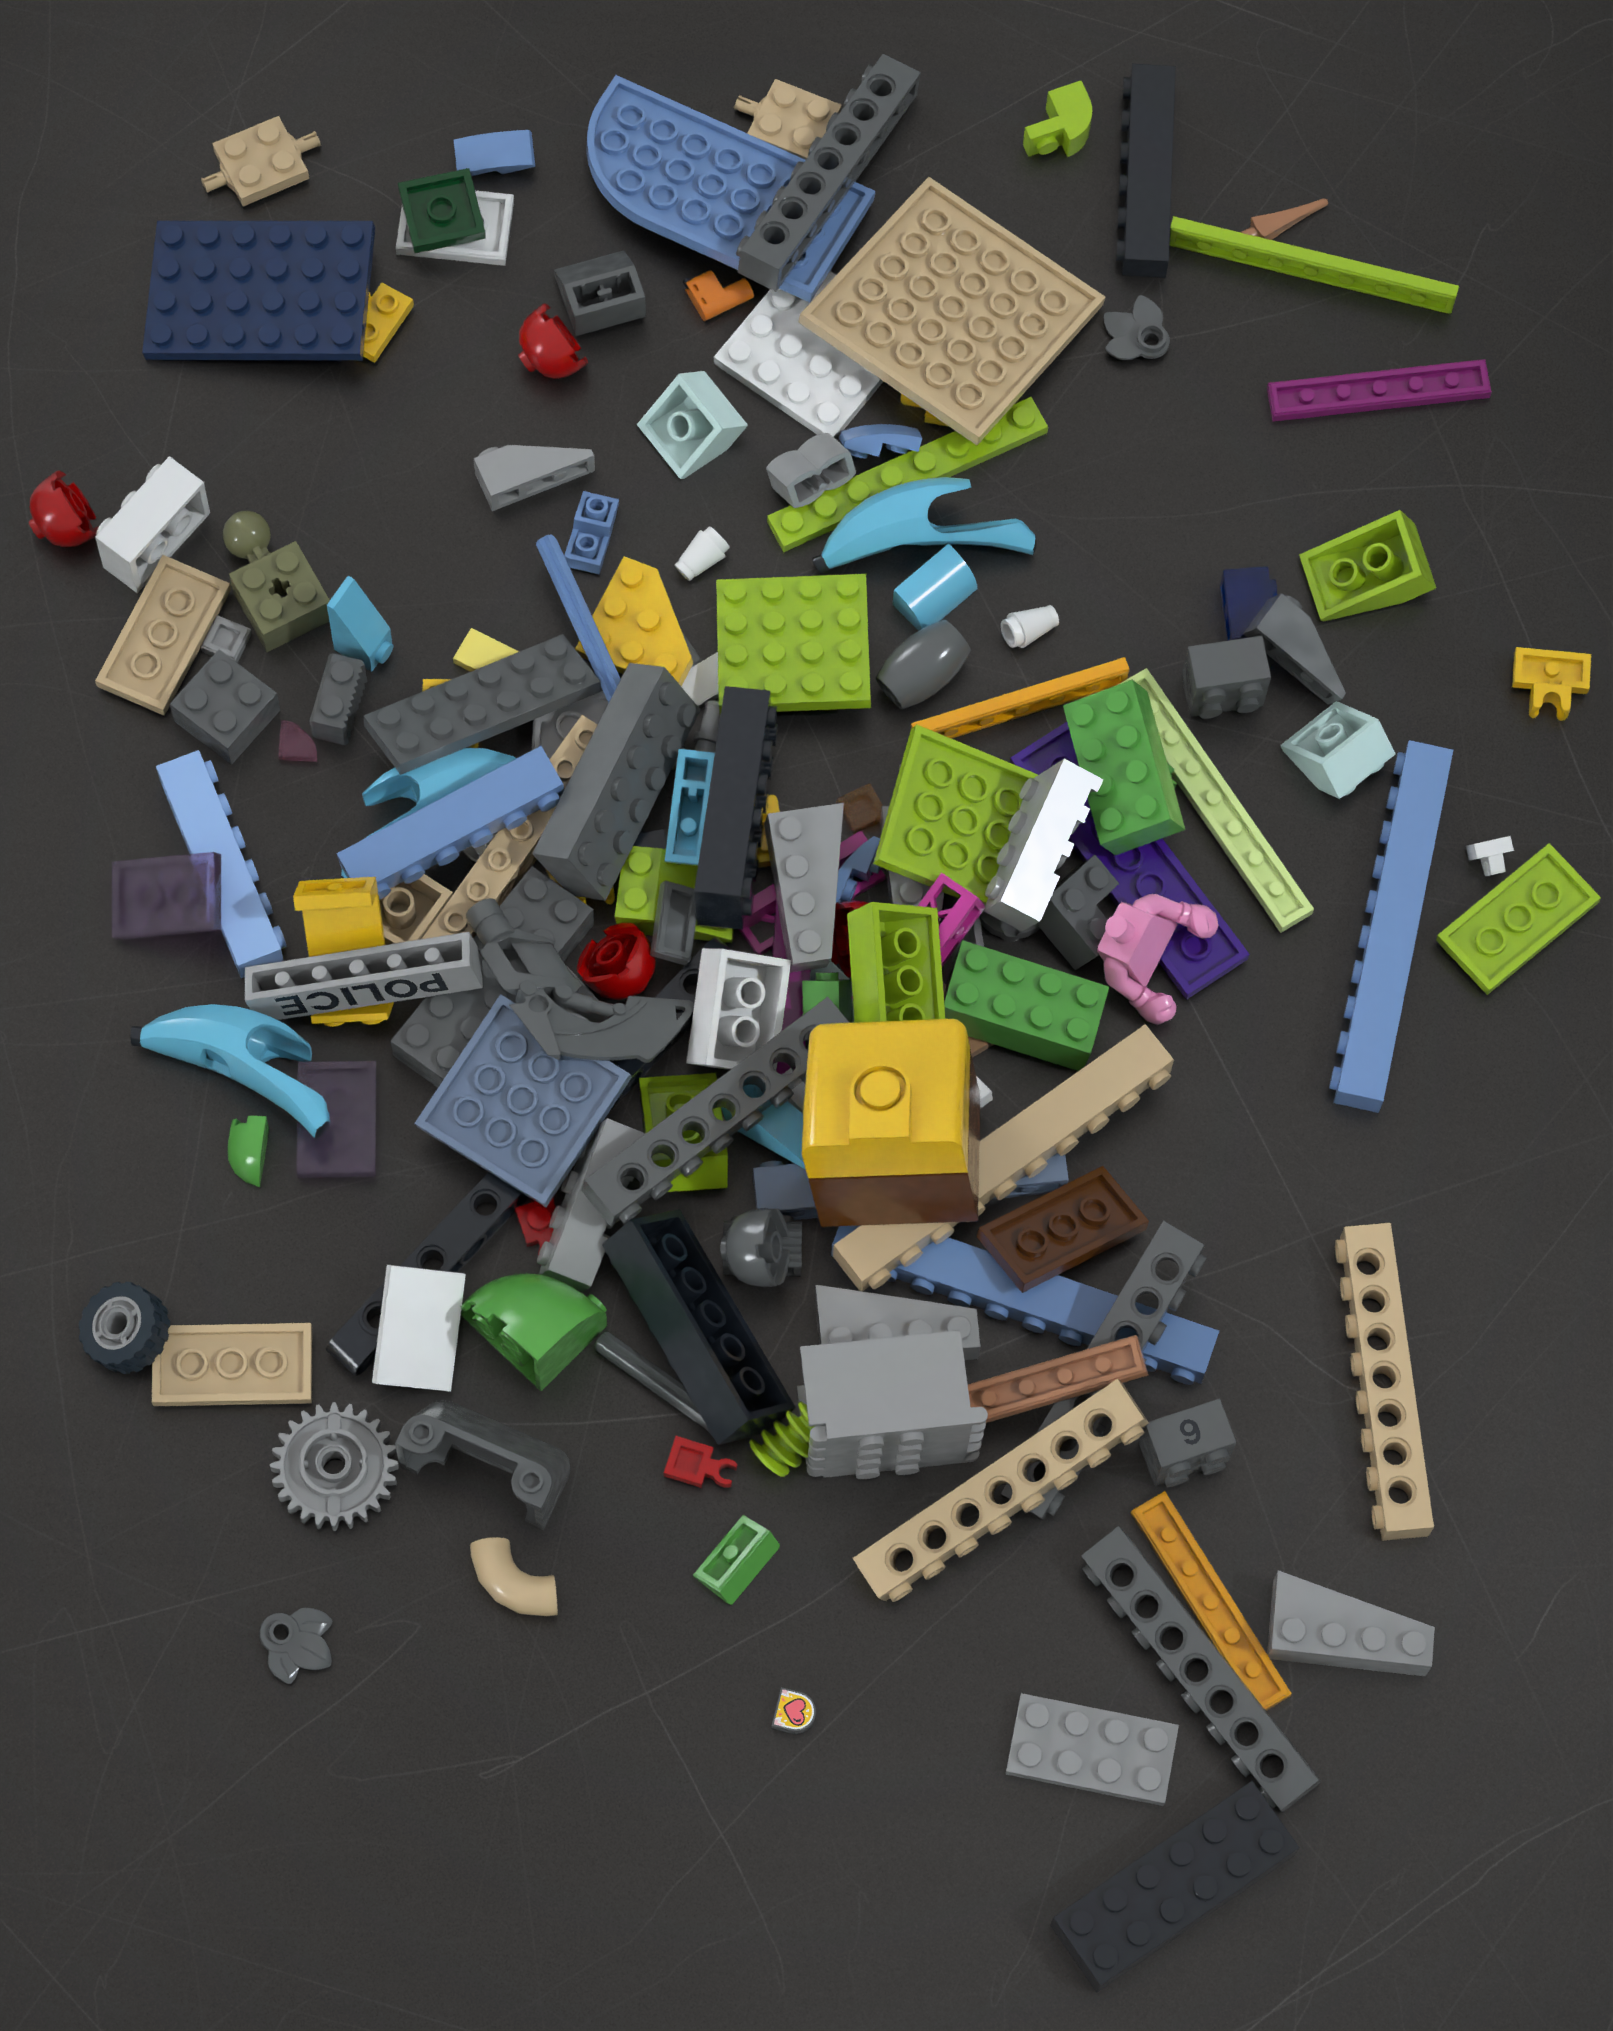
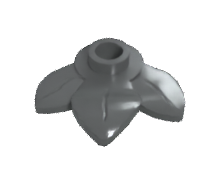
M1139 295L1135 301L1132 314L1127 312L1104 313L1105 329L1110 337L1113 338L1107 344L1105 350L1113 357L1120 360H1132L1139 356L1156 359L1167 352L1170 337L1168 332L1162 327L1163 312L1149 298ZM1153 339L1157 342V345H1147L1145 341Z
M301 1608L291 1615L274 1613L263 1620L259 1629V1638L262 1645L268 1650L269 1669L279 1680L291 1684L298 1674L299 1667L307 1670H321L330 1667L332 1663L330 1649L321 1637L333 1622L326 1613L314 1608ZM280 1625L286 1629L287 1635L284 1640H279L274 1636L275 1626Z

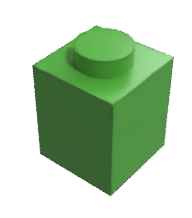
M816 972L815 980L802 981L803 1015L829 997L849 1023H852V979H839V972Z

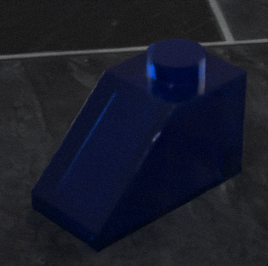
M1268 566L1223 570L1220 590L1227 641L1247 638L1243 634L1266 601L1277 595V583L1275 579L1270 580Z

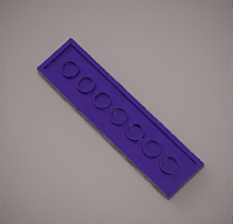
M1065 722L1012 756L1009 763L1038 775L1063 759L1079 766L1068 723ZM1087 797L1084 806L1090 809L1085 822L1079 823L1068 841L1074 844L1073 849L1083 862L1096 855L1118 881L1119 885L1108 894L1116 907L1121 902L1133 905L1135 900L1148 894H1157L1178 903L1183 901L1188 904L1205 905L1216 913L1219 926L1216 934L1210 938H1199L1187 931V927L1177 923L1158 962L1187 1000L1248 960L1250 955L1165 841L1159 839L1114 855L1100 845Z

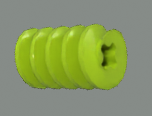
M802 1401L798 1403L801 1416L798 1417L791 1411H787L788 1426L775 1420L773 1425L777 1432L776 1435L773 1436L764 1429L761 1431L764 1440L763 1445L754 1439H750L749 1442L758 1459L769 1470L780 1477L788 1475L789 1465L792 1467L800 1466L802 1463L801 1456L808 1458L810 1431L815 1426L809 1427L807 1405Z

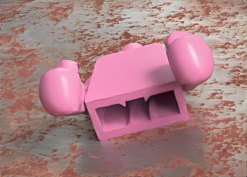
M1148 894L1135 900L1133 905L1124 902L1118 905L1114 915L1106 922V931L1098 945L1097 952L1104 961V974L1107 984L1129 999V1003L1136 1008L1147 1022L1159 1025L1173 1018L1176 1013V1003L1172 996L1164 993H1155L1146 986L1177 923L1187 927V931L1199 938L1212 937L1216 934L1219 925L1216 913L1205 905L1188 904L1183 901L1178 903L1157 894Z

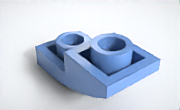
M530 130L494 132L454 139L457 170L469 168L471 176L492 171L506 174L535 167L533 139Z
M893 424L853 427L841 431L839 436L841 444L847 448L852 456L867 458L868 454L879 457L883 443H886L887 449L894 452L906 454L908 449L918 452L922 442V436L917 428Z
M583 491L574 517L573 530L564 554L570 568L600 574L614 526L619 499Z
M873 836L863 843L838 870L836 902L852 900L857 887V881L853 880L854 877L869 882L872 872L879 873L881 867L873 864L880 838Z

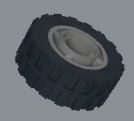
M132 1282L112 1283L111 1286L103 1287L98 1294L90 1298L89 1304L82 1311L83 1316L81 1321H79L78 1327L80 1329L79 1340L83 1343L85 1353L91 1356V1359L116 1373L119 1371L123 1374H130L131 1371L138 1372L143 1370V1367L146 1365L150 1366L158 1354L162 1353L164 1350L163 1346L166 1341L168 1342L170 1320L167 1316L169 1313L167 1308L162 1305V1301L151 1292Z

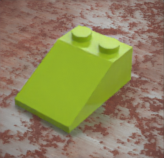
M1401 510L1299 554L1320 620L1323 622L1401 604L1436 589L1415 523Z
M633 846L620 872L615 910L616 924L633 923L645 935L653 936L660 884L666 880L695 889L698 866L665 862L666 849ZM696 919L695 940L710 941L717 937L722 942L732 943L734 929L697 925Z
M716 1073L639 1078L643 1133L649 1132L717 1080ZM721 1107L713 1109L714 1116L723 1121ZM687 1130L682 1133L684 1140L688 1143L697 1144L702 1141L700 1134L696 1131ZM727 1147L718 1154H715L712 1150L702 1157L703 1164L691 1175L684 1177L681 1173L671 1181L673 1186L668 1192L727 1188ZM663 1153L651 1156L652 1161L659 1167H667L672 1164L671 1159Z

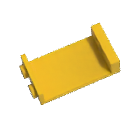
M376 877L299 881L293 895L295 911L302 910L309 957L385 945ZM394 1002L311 1015L312 1024L323 1023L325 1026L330 1027L361 1021L368 1025L377 1024L383 1020H388Z

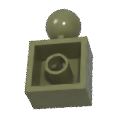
M239 511L226 521L223 528V541L226 548L233 555L248 559L250 564L229 573L232 592L265 651L269 652L328 623L327 604L330 600L296 541L270 553L267 547L270 542L271 531L267 521L256 512Z

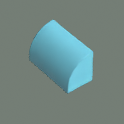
M948 543L894 589L892 605L919 631L942 620L977 590V582L966 562Z

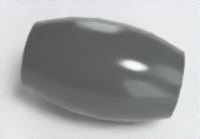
M942 620L922 628L901 643L886 659L875 679L887 697L898 708L903 710L923 702L948 684L965 663L971 649L959 631L947 620Z

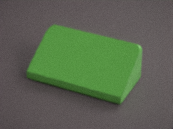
M742 1515L693 1576L723 1601L732 1605L776 1553L780 1544L769 1530Z

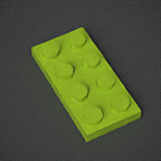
M1549 843L1437 935L1436 941L1488 995L1596 906L1601 897Z

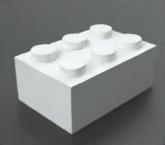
M170 456L162 465H155L148 473L146 482L137 492H130L123 500L118 513L113 518L105 519L99 526L95 538L103 568L138 593L149 581L162 555L171 557L210 514L204 482Z
M702 948L686 1064L731 1070L782 1031L791 960L727 949ZM777 1063L773 1064L775 1071L777 1068Z

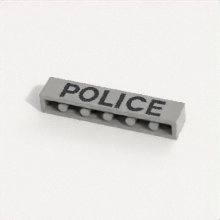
M470 932L245 967L246 1004L250 1010L268 1015L276 1020L483 988L482 955Z

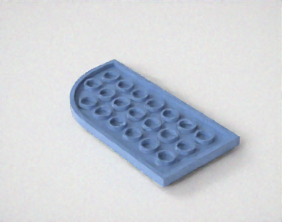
M615 75L595 106L587 132V159L591 175L603 196L614 208L634 223L737 270L739 256L736 255L741 240L746 235L749 237L752 235L760 214L764 210L768 212L771 209L778 189L781 186L787 187L796 164L799 161L805 162V159L617 75ZM857 182L853 184L779 289L805 301H812L873 203L876 191Z

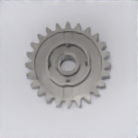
M333 1402L330 1411L327 1413L318 1404L316 1405V1415L312 1417L304 1410L301 1411L303 1422L297 1424L290 1420L288 1424L292 1433L290 1435L279 1433L278 1435L279 1440L284 1446L272 1448L273 1455L280 1459V1461L270 1464L271 1471L280 1474L272 1479L274 1487H283L278 1494L280 1502L291 1500L288 1505V1512L290 1514L302 1510L300 1517L302 1523H306L311 1517H315L317 1529H320L325 1521H330L333 1531H336L341 1520H344L351 1529L353 1528V1518L355 1516L367 1522V1509L380 1512L381 1508L377 1500L379 1498L390 1500V1492L385 1486L397 1484L396 1477L389 1474V1472L399 1469L398 1461L388 1459L397 1453L395 1445H385L391 1438L390 1432L378 1433L381 1427L380 1420L376 1419L368 1423V1412L365 1409L359 1415L354 1416L352 1404H349L344 1412H339L336 1402ZM331 1459H340L345 1462L344 1469L337 1474L327 1473L324 1470V1466Z

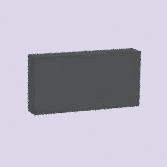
M666 880L660 884L650 956L682 965L690 962L696 925L694 888Z

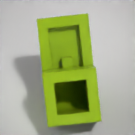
M1082 80L1048 91L1046 111L1050 119L1025 127L1023 146L1028 157L1038 153L1041 155L1051 153L1061 145L1066 156L1070 157L1085 145L1090 132L1092 104Z

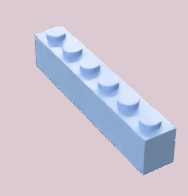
M197 750L157 765L159 780L240 978L245 977V967L284 961L281 949L287 947L286 941L279 925L272 928L268 919V915L273 914L272 907L266 893L258 894L254 882L259 881L258 873L252 859L245 861L240 849L246 847L239 827H230L226 816L231 815L232 811L225 794L217 795L213 783L218 782V777L211 760L204 762L200 751Z

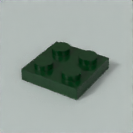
M469 168L398 183V190L414 254L486 239Z

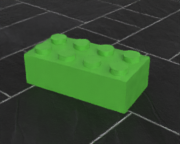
M1132 679L1063 705L1079 767L1103 779L1098 792L1092 791L1088 795L1100 845L1114 855H1118L1185 830L1148 692Z
M962 940L954 958L944 992L945 1019H957L962 1022L966 1027L969 1037L1080 1071L1084 1068L1091 1055L1109 986Z

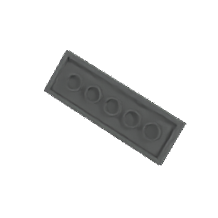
M564 634L366 714L364 715V727L401 775L601 692V681Z

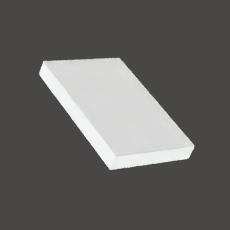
M475 191L486 239L415 254L402 207L396 254L505 266L514 195Z
M387 1265L372 1383L451 1391L461 1316L460 1306L463 1300L466 1274Z

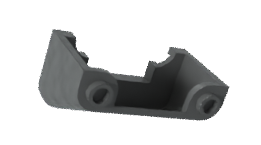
M444 1399L432 1402L411 1417L403 1426L395 1443L400 1467L417 1475L420 1469L428 1463L438 1462L445 1465L452 1448L513 1474L511 1480L512 1490L515 1496L526 1505V1523L543 1531L570 1474L569 1458L559 1448Z

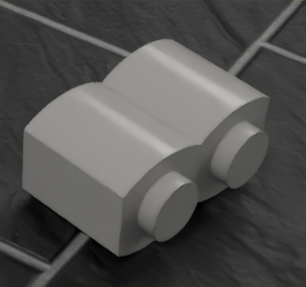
M829 433L818 434L808 439L798 450L788 451L779 455L766 467L772 488L793 508L803 507L812 503L825 490H832L844 485L856 474L851 453Z

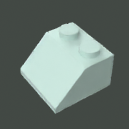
M697 371L678 374L637 423V426L680 479H685L727 451L748 424L706 372Z
M1337 701L1280 745L1283 752L1319 790L1338 799L1353 792L1360 782L1370 774L1379 771L1384 766V763L1395 755L1379 719Z

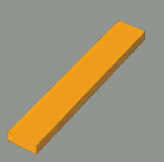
M1123 657L911 723V729L917 724L952 739L1081 699L1116 686L1127 680L1129 666L1126 658Z
M1164 1491L1133 1509L1130 1514L1204 1633L1263 1708L1268 1710L1290 1697L1292 1693L1167 1493Z

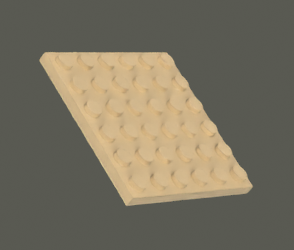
M928 177L800 313L798 322L972 443L978 445L1103 306L1106 297Z

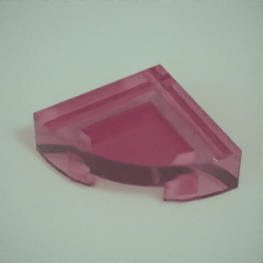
M281 720L279 760L317 762L316 746L311 737L296 723Z

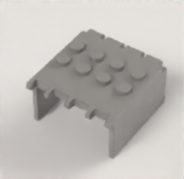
M961 1330L800 1347L804 1385L797 1386L798 1403L802 1401L807 1405L809 1427L815 1426L810 1431L808 1458H805L807 1472L810 1476H823V1478L856 1474L857 1479H871L878 1477L882 1471L895 1470L898 1475L917 1473L919 1467L974 1462L978 1459L988 1413L983 1407H970Z

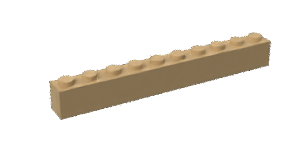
M1146 1024L980 1141L978 1216L985 1210L984 1205L995 1197L1001 1200L1008 1196L1017 1187L1015 1183L1025 1175L1029 1178L1036 1176L1048 1165L1046 1161L1056 1153L1060 1156L1067 1154L1079 1143L1077 1138L1087 1131L1091 1134L1096 1133L1109 1122L1108 1116L1118 1109L1122 1112L1127 1111L1140 1100L1139 1094L1149 1087L1152 1090H1156L1170 1079L1171 1075L1169 1073L1171 1072L1174 1059ZM959 1222L861 1225L834 1244L833 1257L859 1291H864L869 1286L872 1289H876L891 1277L890 1272L900 1264L907 1267L920 1258L923 1254L921 1249L928 1244L934 1242L937 1245L945 1241L954 1232L952 1227Z

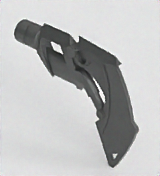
M492 898L479 901L466 913L467 921L484 946L480 951L484 960L503 990L516 995L515 1001L517 1004L509 1006L546 1054L557 1060L563 1055L588 1060H625L637 1058L648 1063L676 1037L694 1011V1003L689 1000L628 996L625 1005L622 1003L613 1005L593 999L592 996L578 993L582 984L579 979L573 978L553 946L555 944L554 940L520 929H513L496 900ZM503 950L516 951L530 974L516 972ZM571 1008L588 1014L592 1012L609 1017V1019L601 1023H595L572 1015L564 1009ZM676 1009L684 1011L678 1020L676 1018Z

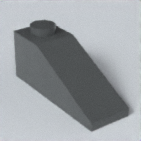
M1282 593L1268 599L1243 634L1247 638L1263 636L1266 654L1327 705L1343 699L1346 694L1310 616L1302 610V605L1295 598L1283 595Z

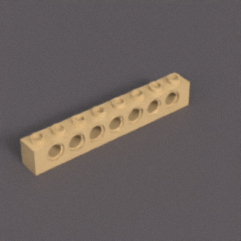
M583 715L580 716L550 758V762L563 782L564 790L598 725ZM556 807L545 812L538 810L528 815L527 820L514 829L508 830L504 828L498 831L421 939L470 932L472 938H474L477 934L467 921L466 913L473 905L484 899L492 898L496 900L499 906L537 860L532 853Z
M1391 1223L1344 1227L1340 1240H1335V1255L1337 1263H1343L1345 1277L1340 1278V1291L1342 1300L1349 1301L1350 1315L1345 1316V1326L1348 1339L1354 1338L1356 1351L1351 1353L1350 1361L1353 1376H1359L1361 1387L1360 1391H1356V1406L1358 1414H1364L1366 1429H1361V1443L1363 1452H1370L1371 1467L1366 1468V1478L1369 1491H1375L1377 1505L1372 1506L1374 1529H1380L1382 1541L1427 1537L1432 1532L1434 1523ZM1361 1261L1372 1263L1376 1273L1372 1275L1363 1274L1358 1269L1357 1263ZM1368 1298L1374 1299L1379 1302L1382 1310L1376 1313L1369 1312L1364 1308L1362 1301ZM1371 1336L1381 1337L1386 1342L1387 1348L1375 1350L1368 1344L1367 1338ZM1376 1374L1388 1376L1392 1386L1390 1388L1378 1387L1373 1381V1376ZM1390 1412L1396 1417L1398 1424L1392 1427L1385 1426L1379 1421L1378 1414ZM1386 1450L1397 1451L1402 1456L1403 1463L1399 1465L1388 1463L1384 1458L1383 1452ZM1392 1488L1402 1489L1408 1496V1502L1403 1504L1394 1502L1389 1496V1490Z
M1116 1379L859 1553L853 1560L879 1599L883 1601L891 1599L892 1602L898 1601L913 1590L910 1584L922 1576L928 1580L944 1570L946 1567L943 1563L955 1554L958 1557H962L974 1550L979 1545L976 1541L978 1538L989 1531L991 1535H995L1012 1523L1010 1517L1021 1509L1027 1513L1038 1507L1045 1501L1042 1495L1055 1486L1058 1490H1061L1072 1484L1078 1478L1076 1472L1089 1464L1091 1468H1094L1103 1463L1111 1456L1109 1450L1122 1442L1124 1445H1128L1144 1434L1142 1428L1149 1424L1124 1384ZM1100 1417H1109L1112 1421L1111 1431L1103 1437L1095 1436L1093 1433L1094 1422ZM1068 1439H1076L1079 1444L1076 1456L1071 1459H1062L1060 1455L1062 1443ZM1033 1462H1043L1046 1468L1044 1477L1037 1482L1029 1481L1027 1477L1028 1467ZM1001 1484H1010L1012 1487L1011 1499L1005 1504H997L994 1500L996 1488ZM969 1506H976L979 1510L978 1521L973 1526L965 1527L961 1522L963 1510ZM943 1528L946 1533L944 1545L938 1549H931L928 1544L929 1534L934 1529ZM909 1550L913 1556V1563L908 1570L900 1572L895 1565L896 1557L900 1552Z

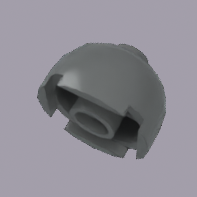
M776 1208L748 1210L732 1222L727 1236L722 1238L720 1245L721 1257L724 1261L728 1262L730 1270L738 1280L748 1285L760 1287L777 1286L784 1282L788 1272L789 1250H782L781 1237H788V1230L780 1210Z

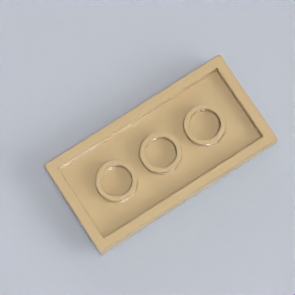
M162 555L95 680L96 686L165 716L170 703L173 701L216 616L219 614L231 591L230 583Z
M311 1323L170 1325L168 1329V1342H165L164 1350L160 1355L158 1354L152 1363L153 1406L312 1403Z

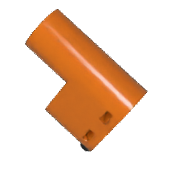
M712 270L704 272L691 280L689 278L683 280L690 300L704 321L754 298L753 290L745 278L722 288Z

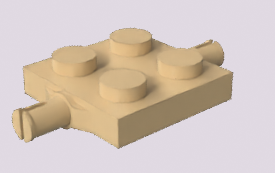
M775 79L767 96L759 103L739 95L734 110L754 116L753 123L747 134L806 160L813 141L816 137L822 138L824 136L831 116L835 112L840 113L842 105Z
M277 116L212 143L214 153L220 162L221 171L201 178V181L207 193L227 184L236 193L242 206H246L308 180V170L302 160L301 153L321 146V143L315 131L295 140L287 132L280 117Z

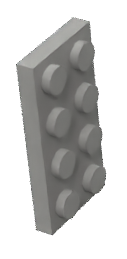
M1021 1693L1006 1775L1164 1806L1179 1725Z

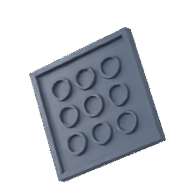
M500 994L414 1124L544 1207H547L632 1077L630 1073L608 1060H588L563 1055L557 1060L547 1055L509 1006L516 1003Z

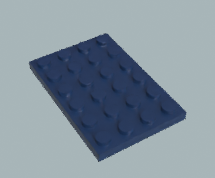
M157 221L142 351L145 359L363 360L376 229L374 222Z

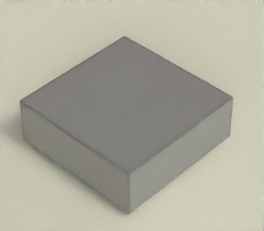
M217 615L201 646V650L203 653L213 656L220 649L238 663L252 635L251 629Z

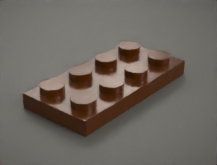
M1101 1166L979 1227L976 1237L1023 1293L1145 1231L1149 1220L1106 1168Z

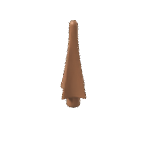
M1323 198L1292 209L1251 217V226L1240 233L1273 240L1299 221L1326 207L1328 200Z

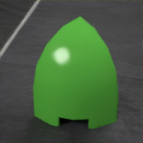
M248 1116L247 1123H240L238 1119H233L227 1145L228 1161L234 1173L243 1181L260 1187L269 1134L267 1116Z

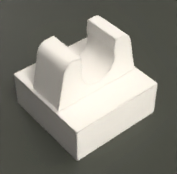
M1511 836L1466 846L1469 860L1480 858L1485 876L1506 872L1503 853L1514 851Z

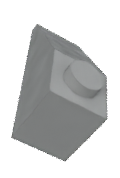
M506 445L501 448L491 447L481 452L478 457L474 458L475 475L492 511H495L594 472L595 460L592 449Z

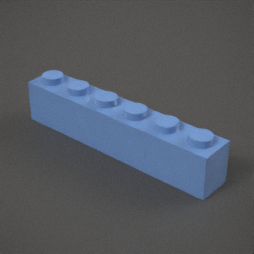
M539 746L336 854L347 878L376 877L380 900L391 892L390 888L402 882L409 884L420 879L425 874L424 870L436 864L443 866L454 861L459 856L458 852L470 846L477 848L488 843L493 838L494 833L504 828L511 830L522 825L527 820L528 815L538 810L545 812L556 807L564 792V785L542 746Z

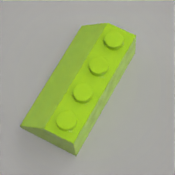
M870 902L847 913L854 1022L945 1019L937 908Z

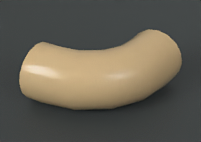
M485 1538L470 1544L471 1558L478 1581L497 1603L519 1614L536 1616L558 1615L554 1575L531 1576L521 1571L513 1561L510 1541L506 1538Z

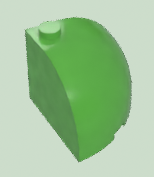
M514 1274L495 1279L477 1289L460 1306L461 1316L540 1391L607 1327V1316L605 1313L607 1309L594 1295L589 1294L586 1297L562 1281L539 1274Z

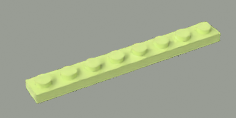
M1146 668L1121 682L1124 683L1133 679L1148 692L1166 761L1175 769L1172 773L1173 778L1280 933L1312 915L1314 908L1149 670Z

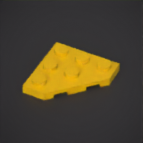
M624 556L592 615L593 620L617 672L624 674L629 663L665 667L679 685L682 686L693 665V660L658 569ZM579 640L575 650L583 659L588 660Z

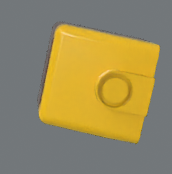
M957 1019L828 1023L820 1024L813 1028L809 1035L803 1108L802 1158L821 1227L978 1221L980 1093L968 1034L964 1024Z

